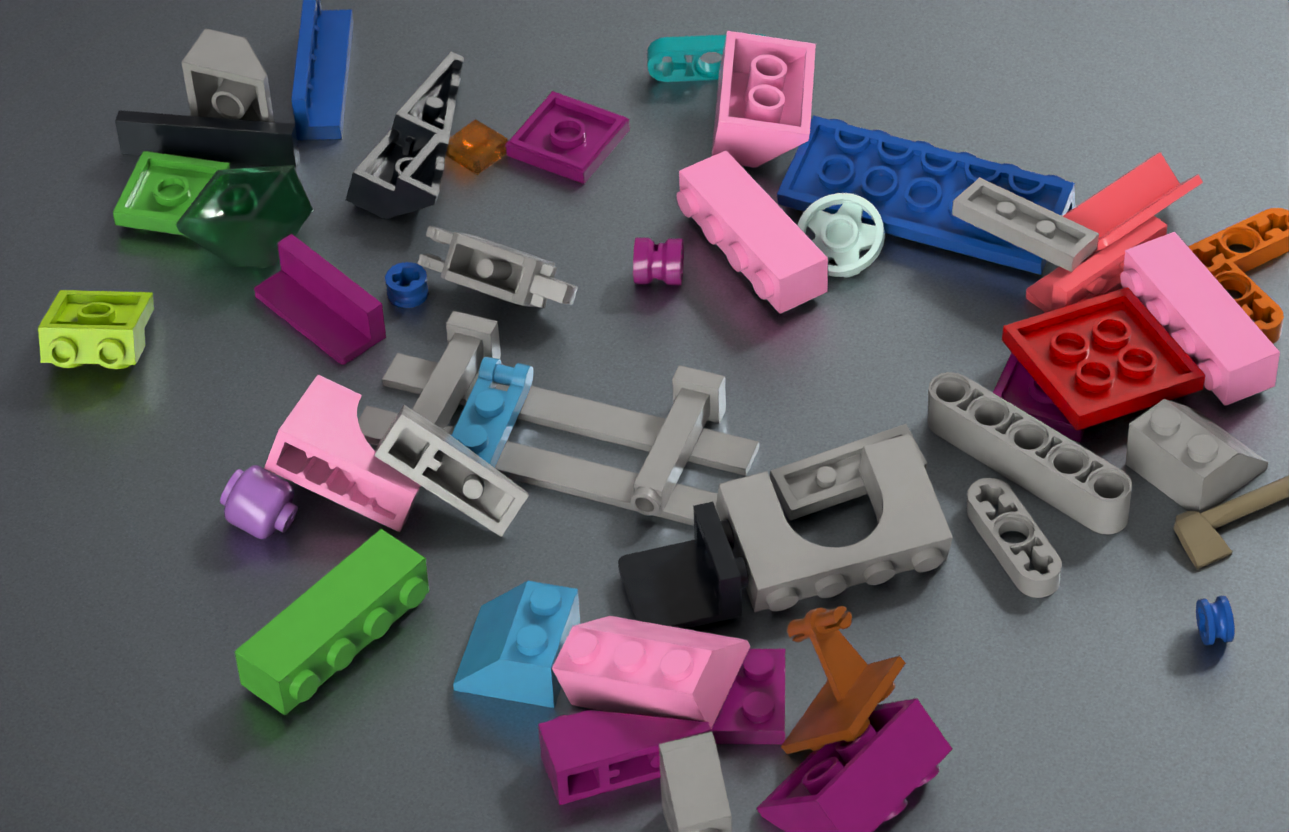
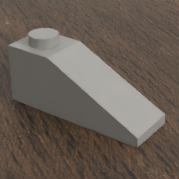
M403 405L376 447L375 457L501 537L529 496V493L449 433Z

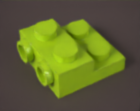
M60 290L38 326L41 363H52L62 368H75L83 364H100L108 369H123L130 365H136L146 346L144 328L154 311L153 292Z

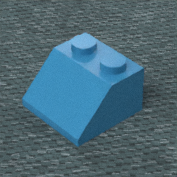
M526 581L482 605L453 683L454 691L555 708L561 685L552 670V666L572 627L581 624L578 589Z

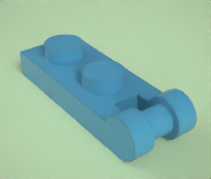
M484 357L480 365L478 379L451 435L494 468L532 386L533 367L517 363L515 367L502 365L500 359ZM497 384L509 386L507 391L495 389Z

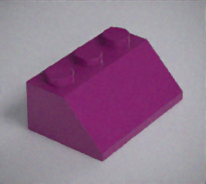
M917 698L879 704L869 716L870 724L861 736L850 742L842 740L826 744L822 748L814 750L756 809L764 819L785 832H874L883 821L895 817L907 806L908 802L905 798L916 787L926 784L939 773L940 767L938 764L953 749Z

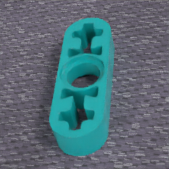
M726 35L678 36L656 39L649 45L647 50L648 72L653 78L663 82L719 80L721 61L710 64L703 62L700 57L708 52H716L723 55ZM686 55L692 56V62H686ZM663 57H671L672 62H663Z

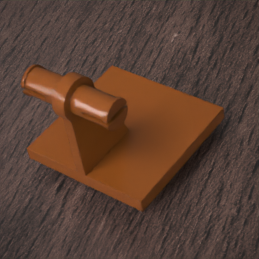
M839 606L829 611L825 608L810 610L806 613L805 618L792 620L787 626L789 637L794 636L792 639L794 642H801L808 638L811 639L828 679L781 745V748L787 754L806 749L814 751L826 744L842 740L850 742L861 736L870 724L869 716L877 704L885 700L895 688L893 681L906 664L900 656L867 664L839 631V629L848 628L852 623L850 611L844 613L847 610L844 606Z

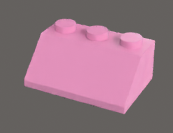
M727 31L719 70L711 157L727 150L741 166L757 168L808 142L811 124L816 44Z
M607 616L573 626L552 666V670L571 705L605 712L708 722L712 729L750 645L748 640Z

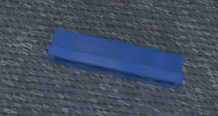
M303 0L291 98L297 140L342 139L354 24L352 10H322L320 0Z

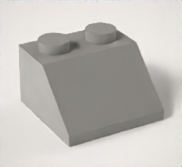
M205 28L182 60L191 116L274 122L268 77L248 40L245 37Z
M1163 399L1129 423L1125 464L1187 511L1202 513L1216 507L1268 468V461L1199 411L1173 401Z

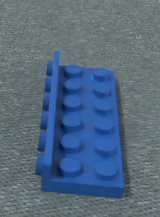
M813 115L810 124L809 140L798 147L777 192L778 205L805 211L812 203L824 196L835 193L855 194L868 200L877 209L886 234L1041 275L1047 260L953 216V200L980 177L1063 216L1075 208V183L1066 181L1056 175H1042L1023 170L1013 164H999L977 158L967 152L957 153L934 147L924 141L914 142L891 136L882 130H868L848 125L839 119H825ZM842 204L830 206L822 211L835 214ZM863 210L861 222L876 226L872 217Z

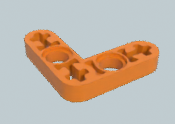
M1270 208L1188 247L1225 290H1235L1243 295L1241 298L1234 300L1274 344L1279 340L1282 333L1283 311L1273 299L1245 274V272L1289 252V210ZM1233 244H1242L1251 248V251L1237 253L1228 247Z

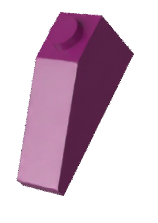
M587 710L572 715H561L553 720L538 724L541 758L559 805L660 778L659 744L711 732L709 723L704 721Z

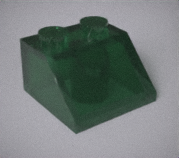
M293 165L222 169L215 172L178 220L176 226L180 233L234 267L256 266L257 268L274 266L280 259L277 243L290 234L297 235L313 212V207Z

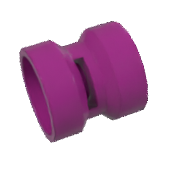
M636 237L633 253L634 284H649L654 278H658V280H663L667 285L681 286L684 271L683 239L669 238L664 243L655 244L651 238Z

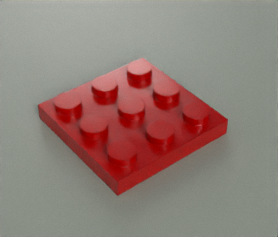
M1128 287L1003 326V343L1076 431L1154 406L1163 399L1170 401L1203 390L1206 375Z

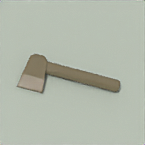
M1289 475L1202 513L1189 510L1177 515L1173 529L1195 567L1200 569L1232 555L1231 549L1215 529L1288 498Z

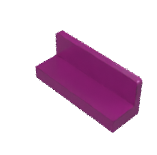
M293 234L277 243L281 270L254 287L256 298L341 365L347 364L386 338L383 306L380 301Z

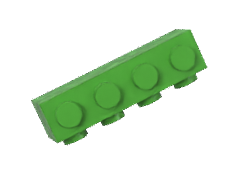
M380 529L235 650L241 685L283 715L288 714L300 702L310 699L322 683L336 671L346 668L357 653L374 639L382 637L392 623L410 608L417 607L423 601L426 594L430 592L426 558L383 529Z

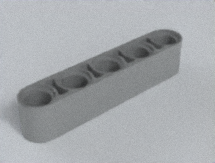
M946 372L935 376L931 380L928 389L927 424L932 432L1094 532L1110 535L1118 533L1126 527L1129 519L1132 481L1124 471L964 375Z

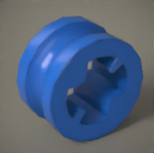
M404 262L392 266L387 271L385 282L387 297L391 304L400 308H413L421 305L429 295L427 274L422 266L416 263Z
M1224 595L1217 596L1214 603H1209L1205 598L1198 599L1196 602V619L1199 634L1204 645H1213L1217 638H1221L1225 643L1232 642L1235 635V626L1231 605L1227 597Z

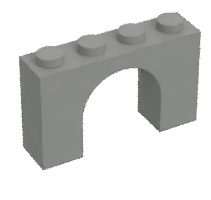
M911 433L863 446L858 470L874 508L878 525L869 536L850 546L824 547L811 543L799 536L788 524L783 514L768 471L719 484L716 509L720 520H728L734 538V550H732L734 558L742 557L744 560L749 583L748 587L745 588L754 612L765 609L782 611L795 605L798 600L817 595L820 598H830L842 593L850 586L865 582L869 585H878L890 580L895 574L913 569L917 572H926L938 567L943 561L947 560L953 537Z

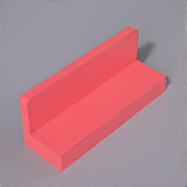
M1159 152L1064 214L1063 217L1099 233L1097 249L1092 253L1094 254L1150 219L1202 184L1203 181L1199 175H1196L1179 183L1163 155Z
M1152 216L1108 247L1088 256L1072 272L1058 267L1026 289V299L1046 313L1122 288L1120 276L1124 270L1125 250L1166 235L1167 224Z

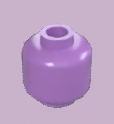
M258 465L251 466L245 471L236 470L227 482L220 498V504L225 506V519L236 527L262 540L270 537L276 530L283 533L286 532L298 511V506L292 503L294 498L293 485Z

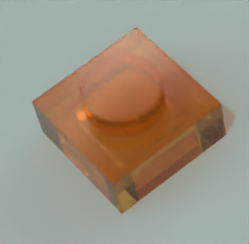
M475 119L449 138L446 156L478 175L507 154L506 143L508 138Z

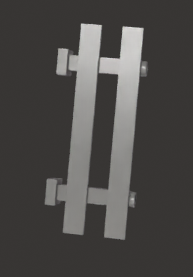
M453 311L446 322L448 346L438 363L397 353L382 378L383 386L419 394L420 396L412 410L452 435L455 427L447 425L458 405H466L478 379L479 373L477 371L483 358L499 359L501 356L498 321ZM679 365L672 378L673 406L666 419L531 386L517 419L648 451L649 454L639 474L510 441L506 442L495 469L511 480L626 508L644 515H653L694 526L693 506L713 501L716 508L718 493L677 483L687 461L747 476L759 450V442L705 429L704 426L707 421L720 423L726 411L725 376ZM497 384L495 389L507 391L509 386ZM366 406L358 419V423L367 442L378 445L398 413Z

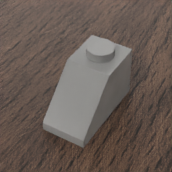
M712 732L659 744L662 812L669 832H732V816Z

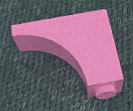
M317 375L279 428L264 469L400 532L407 521L421 485L374 456L375 450L365 439L357 418V407L362 395Z

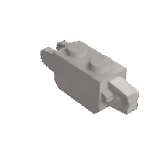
M434 226L428 227L427 237L438 243L450 244L446 260H442L441 257L433 254L421 253L417 264L441 272V278L522 306L545 308L547 299L573 305L578 286L554 278L557 270L554 262L475 235L459 232L453 233Z

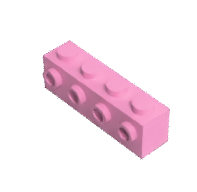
M727 150L679 171L680 191L677 192V202L682 213L686 217H692L702 228L709 243L716 244L726 254L732 268L737 272L741 271L752 283L756 294L762 300L767 299L779 314L828 292L827 256Z
M1175 232L1125 250L1124 270L1120 276L1122 287H1128L1203 371L1206 375L1204 387L1209 391L1212 390L1224 406L1275 387L1280 355L1279 350Z

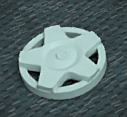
M835 193L818 199L804 211L797 225L804 233H806L808 227L816 235L812 242L827 256L828 261H835L837 266L828 265V276L847 278L860 274V271L866 269L875 261L884 245L885 231L879 212L868 200L855 194ZM842 204L835 214L822 211L830 206ZM863 210L872 217L876 226L861 222ZM870 249L862 258H860L859 254L861 251Z

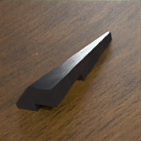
M451 51L395 115L390 131L353 171L346 201L383 219L400 216L436 203L440 193L441 178L445 166V156L449 144L464 57Z

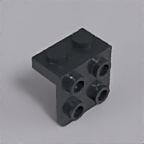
M713 501L693 506L695 540L627 554L618 560L619 573L636 621L688 629L742 616L741 588L748 587L749 584L746 566L742 557L734 558L731 551L734 550V538L728 520L720 521Z

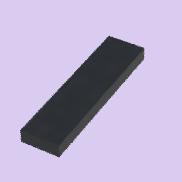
M119 110L115 119L121 154L141 156L143 151L226 163L297 168L300 158L295 124L121 110Z

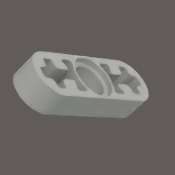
M983 478L972 483L967 492V516L1018 590L1027 596L1036 598L1047 597L1055 593L1061 582V558L1010 486L996 478ZM996 504H998V516H997V517H996V510H995V509L993 508V506H992V505H996ZM1007 531H1018L1023 533L1027 539L1021 543H1008L1000 535ZM1032 556L1031 564L1034 566L1036 570L1029 571V558Z

